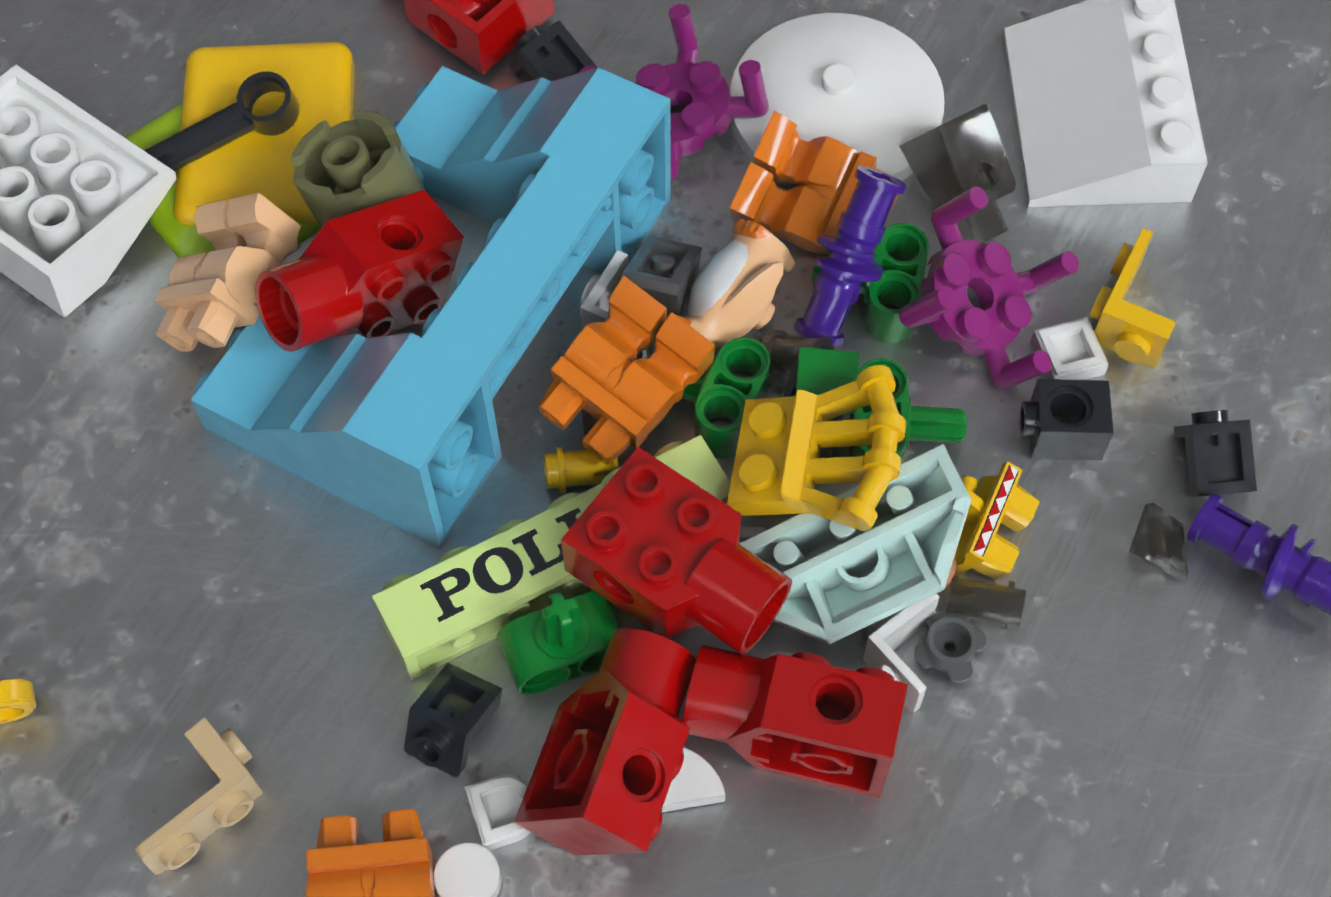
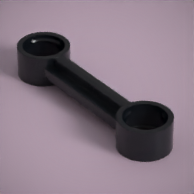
M259 72L251 75L241 84L237 93L236 103L144 151L173 171H177L253 130L267 136H275L286 132L295 124L298 118L299 102L282 76L274 72ZM269 92L285 94L282 106L275 113L262 117L252 114L254 103L262 95Z

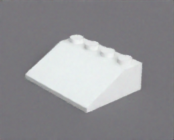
M1086 0L1004 28L1002 35L1028 207L1192 202L1208 162L1175 0Z
M15 65L0 76V272L65 318L107 282L177 178L175 171L18 65Z

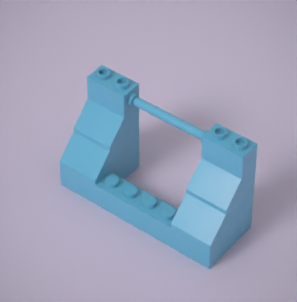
M442 66L430 83L426 82L419 88L412 107L403 119L394 122L393 126L412 160L427 193L493 223L486 240L485 249L475 263L469 262L462 268L455 282L454 293L442 309L436 308L432 311L424 324L421 337L413 333L365 338L356 333L331 337L299 350L288 352L280 348L273 341L259 315L255 325L241 327L233 334L225 355L213 371L206 372L199 379L195 387L191 402L203 428L416 538L441 549L502 457L492 399L582 265L602 274L617 250L627 254L630 262L671 201L670 98L599 67L552 82L541 77L498 91Z

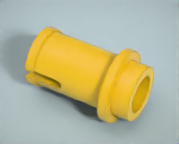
M555 446V452L544 453L547 489L558 488L559 493H566V487L601 484L602 480L609 473L619 469L618 457L608 465H605L587 449L563 452L562 446Z

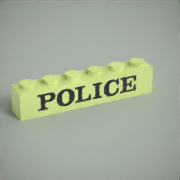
M701 435L685 443L683 441L669 443L654 455L656 459L727 504L731 482ZM619 469L609 473L602 480L601 484L579 495L577 493H569L559 497L549 505L546 511L526 521L517 519L504 524L496 530L493 537L471 548L462 546L447 552L440 558L438 564L416 575L408 573L392 579L383 587L381 592L372 596L379 618L411 680L497 638L498 631L512 620L548 607V596L553 593L561 592L563 599L567 600L592 590L565 571L561 539Z

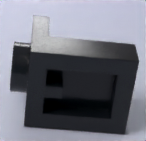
M560 20L544 32L536 25L525 33L514 44L518 53L508 65L514 74L524 68L533 80L542 77L551 82L578 74L586 66L597 67Z
M1228 410L1191 413L1192 425L1174 426L1175 438L1185 437L1190 497L1210 496L1213 493L1221 495L1257 491L1250 419L1229 421Z
M447 663L409 709L404 751L427 766L435 767L454 777H458L465 768L470 743L500 706L503 688Z

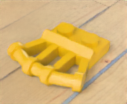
M884 365L868 367L858 375L856 381L820 395L805 390H797L796 396L746 400L727 505L741 513V516L811 513L861 531H870L878 517L874 509L890 481L897 479L900 475L901 457L896 453L897 443L903 441L906 431V419L899 415L892 394L896 384L891 369ZM869 404L873 413L869 419L828 421ZM872 445L871 450L867 451L864 456L819 458L821 448ZM860 483L853 497H845L844 499L814 489L815 485Z

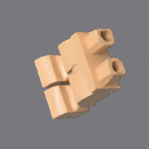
M259 192L231 198L229 201L222 200L197 206L195 215L197 234L210 241L216 251L178 258L169 274L168 286L161 287L154 300V303L167 311L156 335L181 352L193 351L198 341L212 348L225 347L235 327L255 325L260 315L258 307L255 305V286L259 274L281 266L287 256L298 250L297 237L301 225Z

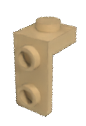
M205 717L183 734L220 782L135 848L136 854L155 875H159L166 869L174 870L186 864L199 851L201 841L220 826L223 828L230 827L242 820L253 808V800L263 793L251 774L244 767V764L253 757L230 728L219 735Z

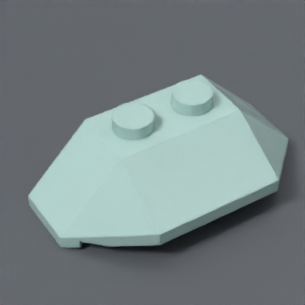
M942 444L901 464L899 477L890 481L874 509L878 517L870 531H861L811 513H803L743 541L739 545L792 579L789 595L773 622L831 644L945 589L970 507L971 498L945 445ZM858 486L836 497L844 499L845 497H853Z

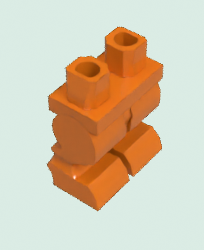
M774 110L753 155L754 163L750 162L731 203L730 213L732 221L735 223L741 218L745 221L749 219L765 227L779 240L784 239L797 247L813 253L828 255L830 251L816 241L818 234H837L838 221L842 211L847 209L858 181L854 176L856 168L858 166H865L876 169L877 157L863 151L859 153L852 147L828 136L817 137L809 142L801 140L796 130L797 125ZM775 182H789L796 187L785 191L779 189ZM899 194L896 195V198H895L894 203H893V205H892V207H891V210H892V208H893V206H894V204H895V202H896V199H897V197H898Z
M624 275L608 300V319L604 323L594 322L583 328L565 355L561 356L550 369L553 383L548 387L538 405L541 415L563 431L582 409L597 419L598 422L583 438L582 444L605 465L611 463L629 445L635 450L637 447H640L648 437V434L662 421L674 403L681 400L685 387L695 384L713 363L715 344L673 312L666 319L667 308ZM656 340L653 354L649 358L636 360L640 351L650 348Z
M415 809L388 811L382 814L383 842L360 844L359 823L356 817L347 815L323 817L320 821L317 849L306 850V869L308 871L306 897H437L434 884L435 859L428 839L424 838L417 811Z

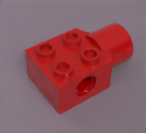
M404 0L408 22L482 75L515 48L514 44L525 33L536 25L540 26L555 13L554 0Z
M425 190L328 220L299 260L263 271L259 274L255 286V296L264 327L280 348L293 352L334 336L357 333L365 338L382 337L415 323L424 324L433 310L436 308L442 309L443 301L455 269L464 236Z
M640 447L636 448L561 539L566 572L658 635L670 638L698 625L741 655L749 652L763 637L783 607L792 587V579L739 545L741 513Z
M634 628L615 630L609 641L598 673L559 704L513 823L575 856L647 852L650 843L660 830L662 824L661 811L671 782L680 772L684 761L683 748L690 727L678 715L691 681L696 662L695 657L686 648L664 636Z
M702 644L696 658L688 689L683 721L690 727L689 735L727 743L755 769L880 798L894 756L908 683L895 681L891 674L877 668L862 667L852 671L830 666L828 660L812 653L798 652L794 653L792 657L777 653L763 659Z

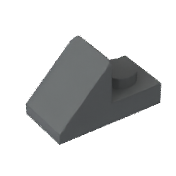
M648 235L623 271L622 277L623 275L665 306L667 308L666 319L668 314L672 312L675 315L683 316L687 287L699 268L702 247Z

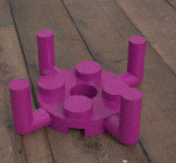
M677 4L669 10V18L678 49L676 63L664 66L658 63L648 64L642 67L636 75V84L670 98V109L677 105H687L681 113H670L671 181L678 175L681 156L694 154L704 149L703 141L710 138L716 132L719 138L728 129L732 118H760L769 109L762 70L758 61L747 60L739 66L744 96L730 95L728 84L721 75L717 64L708 61L697 63L699 56L698 41L690 9L685 4ZM586 66L579 71V73L595 69L597 67Z
M975 186L939 206L932 212L931 222L942 250L935 253L927 263V265L931 264L928 277L921 280V298L904 306L900 310L899 319L908 328L930 323L935 333L944 341L952 339L965 348L960 352L969 356H983L994 385L999 389L1006 390L1047 373L1051 369V359L1042 350H1038L1013 362H1010L1005 346L1010 344L1018 336L1021 329L1028 326L1031 321V309L1024 295L1040 290L1075 273L1079 268V261L1074 253L1065 251L1027 271L1016 273L1011 266L1010 254L1002 244L997 242L985 244L977 240H963L957 223L985 208L988 204L986 192L981 187ZM967 286L976 293L979 300V308L971 304L967 296Z

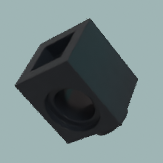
M1037 379L1030 401H1022L1019 420L1021 436L1030 437L1031 459L1102 460L1114 434L1109 381ZM1054 416H1065L1072 420L1074 424L1061 423Z

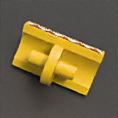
M1009 461L1002 464L998 475H984L979 479V482L968 475L961 477L971 498V503L955 553L956 571L954 575L956 576L972 568L981 574L997 580L1010 573L1019 554V547L996 533L1000 523L1015 532L1026 528L1033 519L1040 501L1017 484L1023 470Z

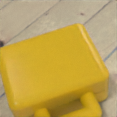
M340 42L200 47L193 50L188 55L185 65L180 131L236 103L237 93L241 84L248 77L259 72H274L287 81L299 102V115L295 124L282 134L267 136L253 130L177 170L174 198L175 218L182 224L196 225L195 215L197 206L222 200L229 201L231 198L259 192L293 220L318 223L294 184L295 166L291 161V155L301 138L318 123L326 120L331 128L341 122L353 120V113L351 111H353L355 65L350 49ZM269 92L262 95L254 103L252 114L262 117L275 113L282 106L285 94Z

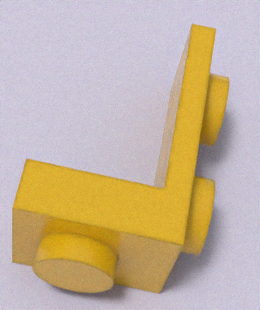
M1143 228L1134 246L1123 243L1110 274L1119 277L1114 289L1105 285L1102 286L1089 317L1099 320L1095 334L1100 346L1114 351L1126 361L1142 363L1155 369L1176 321L1124 300L1154 233Z

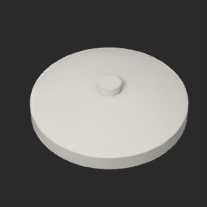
M821 13L789 20L759 37L743 54L734 71L730 95L744 96L739 66L747 60L758 61L761 66L769 104L768 112L763 117L732 118L731 121L734 136L741 150L752 163H754L753 155L774 110L797 125L796 130L801 140L809 142L814 138L822 136L836 139L859 153L863 151L877 157L876 169L884 171L901 181L911 176L921 167L931 154L939 137L945 100L942 82L936 67L924 50L911 38L894 27L875 19L846 13ZM789 182L779 183L790 189L796 187Z

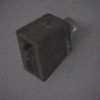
M983 104L899 145L933 210L972 187L978 186L986 192L988 204L985 208L966 218L975 239L985 242L1009 230L995 200L1015 191L1017 183L987 104Z

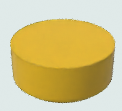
M23 679L1 680L0 724L13 722L30 715L37 706L32 682Z

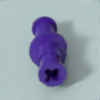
M858 166L856 168L854 176L858 181L848 207L845 211H842L838 221L837 234H818L816 241L830 252L828 257L818 256L814 263L822 270L818 272L813 284L815 290L804 317L797 318L794 324V330L800 335L825 346H842L845 337L841 331L852 304L856 303L861 292V281L876 282L881 279L884 270L874 259L875 254L873 252L885 233L886 227L884 225L896 195L904 194L906 184L901 180L865 166Z
M1213 493L1194 519L1186 539L1194 544L1201 540L1232 558V563L1263 576L1261 596L1269 601L1283 590H1287L1301 603L1308 607L1313 605L1331 616V562L1321 556L1311 555L1316 540L1312 538L1299 548L1295 545L1298 525L1292 524L1281 536H1278L1270 527L1256 520L1253 522L1223 505V497Z

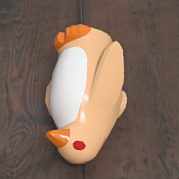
M741 218L734 223L732 239L715 253L698 273L696 281L691 288L688 311L684 317L678 316L715 344L714 353L720 351L725 343L735 338H741L750 330H759L771 320L775 312V305L772 303V299L777 285L783 276V272H789L796 264L786 245L765 227L749 219L745 221Z

